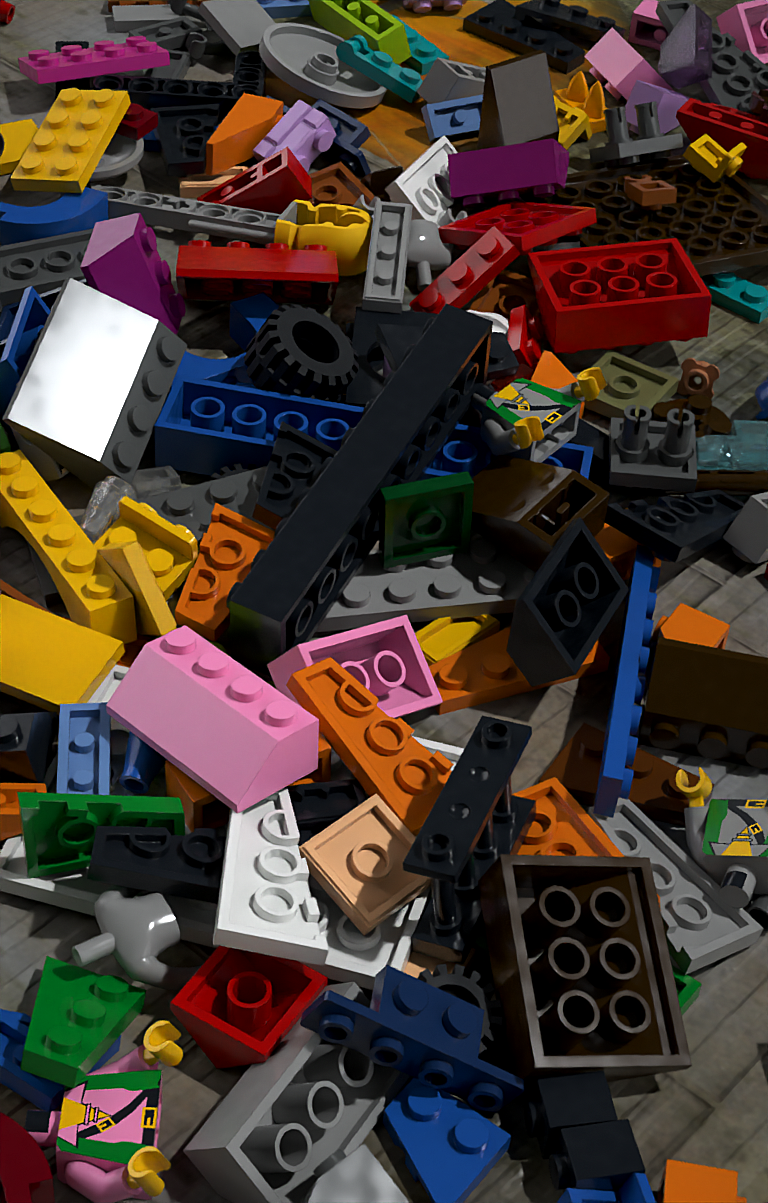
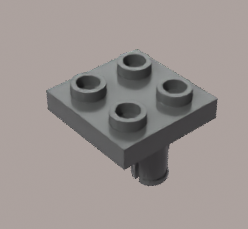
M657 101L634 105L639 137H636V141H633V138H629L625 113L626 107L603 110V114L605 116L608 142H605L603 147L589 149L591 163L603 161L604 168L671 157V149L684 147L682 133L664 136V133H660Z
M629 405L625 408L624 418L611 417L609 428V485L695 492L697 483L695 416L691 411L683 409L680 423L678 420L679 409H671L667 414V422L650 421L652 417L651 410L640 405L637 419L635 416L636 405Z

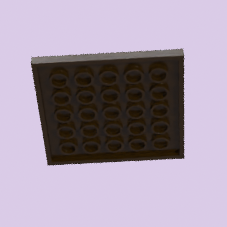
M682 155L567 174L565 189L555 190V195L536 198L533 197V193L519 195L525 202L595 208L597 223L582 228V233L579 235L561 236L573 248L677 238L701 278L705 275L720 272L732 273L736 269L768 265V200L736 174H733L731 177L725 174L713 183L703 173L696 171L691 163ZM642 175H649L652 177V181H665L677 188L676 203L663 204L662 209L659 210L642 209L640 204L628 198V194L624 192L625 176L642 179Z

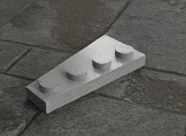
M618 798L613 818L594 814V806L589 808L587 814L625 857L650 858L656 892L660 896V910L668 950L684 975L757 943L763 927L743 908H733L722 902L719 897L720 886L629 799Z

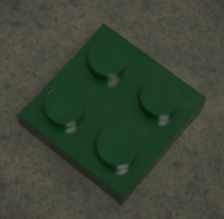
M468 471L380 488L378 558L384 569L470 551L474 482Z

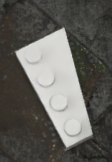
M445 135L429 147L385 189L390 195L391 202L413 205L412 219L432 221L438 225V228L440 227V218L454 202V199L451 198L447 155L458 153Z
M282 788L238 814L230 808L213 944L324 966L329 948L326 936L321 935L317 922L320 913L316 898L310 895L307 883L309 870L306 858H301L298 848L300 835L289 792L286 788Z

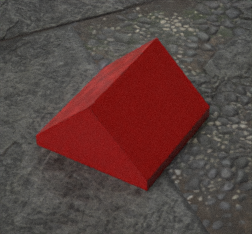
M219 945L170 1002V1009L217 1069L264 1063L301 1018L302 1013L326 987L328 977L299 961Z

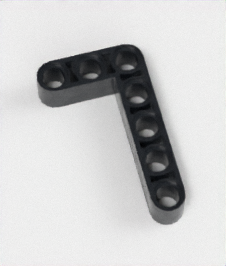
M248 50L240 52L236 56L233 83L102 75L94 79L93 90L111 89L112 91H128L131 103L139 104L148 110L161 107L219 104V119L217 126H219L243 93L265 97L266 64L263 62L258 51Z

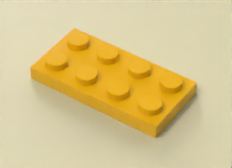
M62 89L10 177L13 189L16 191L82 193L131 104L128 91Z

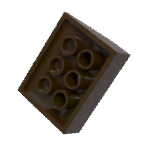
M500 854L478 880V888L496 1000L500 999L502 1005L498 1015L503 1017L501 1034L507 1072L524 1080L523 1091L534 1090L538 1077L604 1070L607 1082L685 1070L691 1067L692 1063L650 858Z

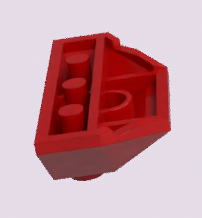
M690 98L677 110L676 118L691 143L707 134L724 150L729 152L742 142L747 148L740 157L744 162L737 171L743 172L745 176L752 179L765 180L768 178V124L760 122L759 116L715 103H702L700 100Z

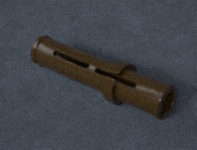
M697 470L695 492L719 489L730 496H748L768 492V470ZM647 488L648 496L694 493Z

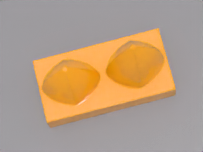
M579 71L572 77L567 88L554 91V96L560 102L572 108L578 107L588 115L592 134L607 131L603 110L608 108L605 107V97L600 81L594 83L590 90H588L585 76L582 71Z

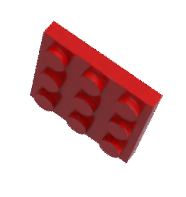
M509 201L441 226L438 230L442 243L455 244V249L464 250L469 249L495 226L520 252L519 256L533 252V247L558 243V238L561 236L581 234L582 228L597 223L596 209L591 207Z

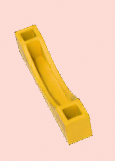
M16 450L1 453V528L8 526L17 530L34 548L53 579L72 622L121 640L123 644L137 640L134 597L22 451Z

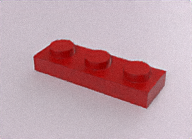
M493 226L408 305L415 312L439 314L445 304L461 309L520 255V252Z

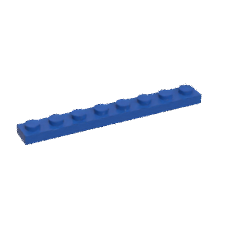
M637 545L628 582L629 591L625 601L593 811L594 814L612 818L614 817L618 798L628 800L634 770L625 768V765L632 767L637 749L638 737L629 735L637 734L642 713V706L634 704H641L646 683L644 674L649 658L650 648L648 646L654 620H652L657 599V593L655 592L661 569L660 567L653 566L654 556L651 554L650 549L641 545Z

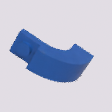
M85 187L82 193H65L57 201L42 206L23 207L0 202L1 246L93 229L96 222L108 220V193Z

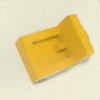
M704 134L689 145L682 156L691 163L696 171L703 173L715 183L725 174L731 177L741 167L744 161L740 157L747 146L741 142L727 152L711 137Z

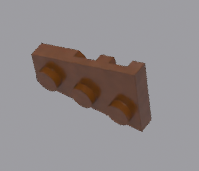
M584 722L538 783L556 777L571 795L581 797L580 804L593 807L596 798L605 732ZM637 748L632 767L625 765V768L634 770L628 799L651 820L685 827L684 808H689V800L676 784V774L681 768ZM684 770L688 777V788L695 787L699 783L700 777ZM713 783L711 793L707 798L704 799V806H706V804L712 796L713 788L715 785Z

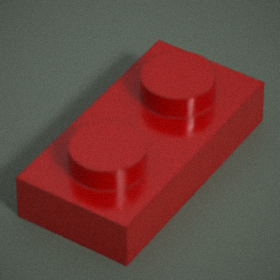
M525 304L511 310L507 340L520 365L517 375L519 378L530 381L542 356L541 341L545 337V333L537 316L532 317Z

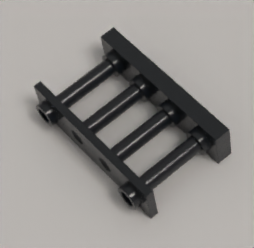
M482 715L404 859L403 871L430 877L432 886V898L411 937L413 952L460 965L464 964L484 923L478 880L500 854H518L536 817V801L513 796L511 788V775L532 735V726Z

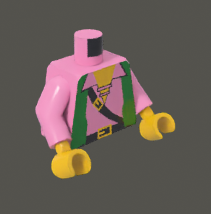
M161 1020L152 1024L144 1035L143 1045H140L119 1060L86 1074L74 1089L65 1086L61 1111H27L24 1129L36 1140L39 1146L56 1147L58 1179L94 1203H116L130 1197L151 1200L152 1197L160 1195L164 1189L165 1183L157 1173L168 1170L171 1164L157 1149L162 1112V1070H157L159 1061L165 1066L172 1067L179 1064L183 1057V1050L174 1042L181 1037V1032L169 1021Z

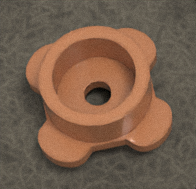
M694 358L685 359L681 364L683 374L678 382L677 392L683 396L687 394H701L712 399L714 397L713 385L720 376L719 368L705 361H696ZM700 377L701 383H696L694 378Z

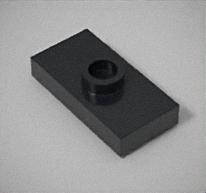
M356 778L284 787L289 792L298 830L311 831V835L320 833L367 800L365 790Z

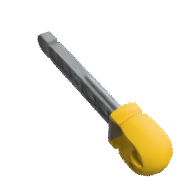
M89 182L86 185L87 188L108 193L109 218L141 213L145 224L262 244L283 243L289 245L291 250H304V246L310 244L327 246V251H336L339 276L357 275L367 270L373 219L368 212L359 208L323 203L313 207L309 201L296 199L290 203L282 214L113 186L102 187L101 184ZM60 192V198L65 194V192Z

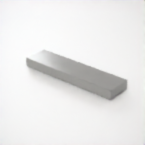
M375 201L362 310L402 313L412 204Z

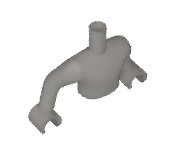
M361 194L353 207L368 212L373 219L375 201H380V198L374 197L368 206L364 201V195ZM448 209L440 218L439 225L441 227L468 217L467 213L460 211L456 219H454L451 214L452 210ZM412 219L407 267L415 268L417 288L422 292L432 283L431 270H446L453 261V244L441 242L436 223L428 220Z
M113 885L108 888L94 903L95 917L102 934L72 947V953L78 966L83 967L113 954L125 973L133 980L162 989L181 990L201 966L190 968L172 967L157 960V956L161 952L179 944L181 939L176 918L164 897L160 893L153 892L133 898L141 889Z

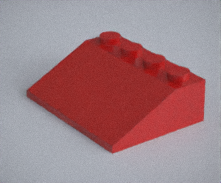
M677 238L528 253V264L544 332L554 353L573 354L579 350L598 348L610 350L617 346L635 344L648 346L655 342L673 340L685 342L693 338L708 336L712 295Z
M205 240L188 241V246L179 245L176 281L178 293L182 295L183 300L238 301L264 292L275 303L333 305L339 280L336 251H327V246L305 245L304 250H291L289 245L283 243L266 244V249L250 248L249 243L238 241L228 242L227 247H211V242Z

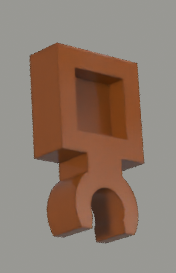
M642 175V179H634L630 176H625L624 192L628 194V198L640 204L642 209L659 210L662 209L663 204L676 203L677 188L663 180L652 181V177L649 175Z

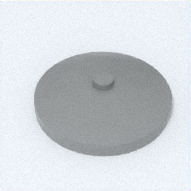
M278 23L269 26L264 31L259 44V54L263 62L284 82L313 98H320L327 103L337 106L362 109L378 105L383 100L387 88L338 58L336 48L338 44L346 40L340 36L316 27L298 23Z

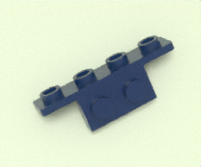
M319 98L311 107L321 111L329 118L337 134L333 139L331 147L320 154L325 158L332 157L342 162L352 173L356 171L364 177L371 173V170L363 152L358 148L371 136L368 127ZM283 104L284 116L290 110V108Z
M386 965L375 976L370 1008L328 990L302 1013L300 1025L319 1034L324 1040L342 1044L368 1056L379 1065L395 1068L419 1079L427 1087L441 1089L467 1101L476 1109L496 1113L522 1094L524 1090V1080L478 1058L484 1018L483 1009L389 965Z

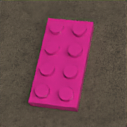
M132 36L126 38V43L114 44V41L109 40L94 42L93 48L82 49L80 45H68L61 47V52L50 54L48 50H33L28 52V57L18 58L21 73L37 84L168 66L170 65L169 51L158 46L156 42L146 40L145 36Z

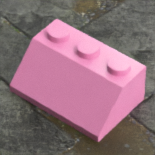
M407 615L299 644L267 664L276 689L299 706H301L286 686L291 674L329 657L334 659L379 699L377 706L389 717L396 719L443 703Z

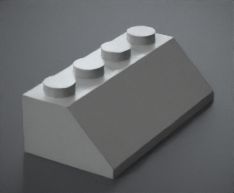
M355 981L326 986L315 999L317 1000L325 991L330 990L370 1008L371 1004ZM300 1018L264 1063L251 1064L183 1151L216 1193L232 1203H302L306 1194L318 1180L313 1173L314 1169L339 1149H342L346 1156L359 1148L410 1075L390 1066L379 1065L368 1056L342 1044L324 1040L319 1034L300 1025Z

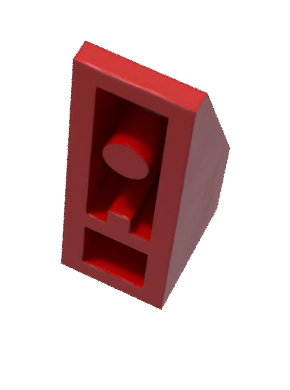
M287 146L199 196L197 200L282 214L292 201L296 199L309 201L312 199V178Z

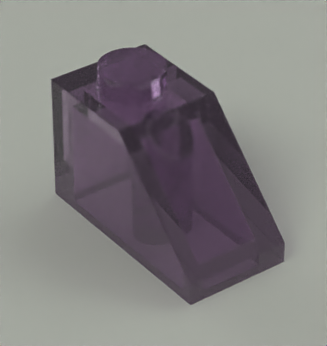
M696 4L689 6L660 45L659 73L663 79L667 80L676 89L712 78V19Z

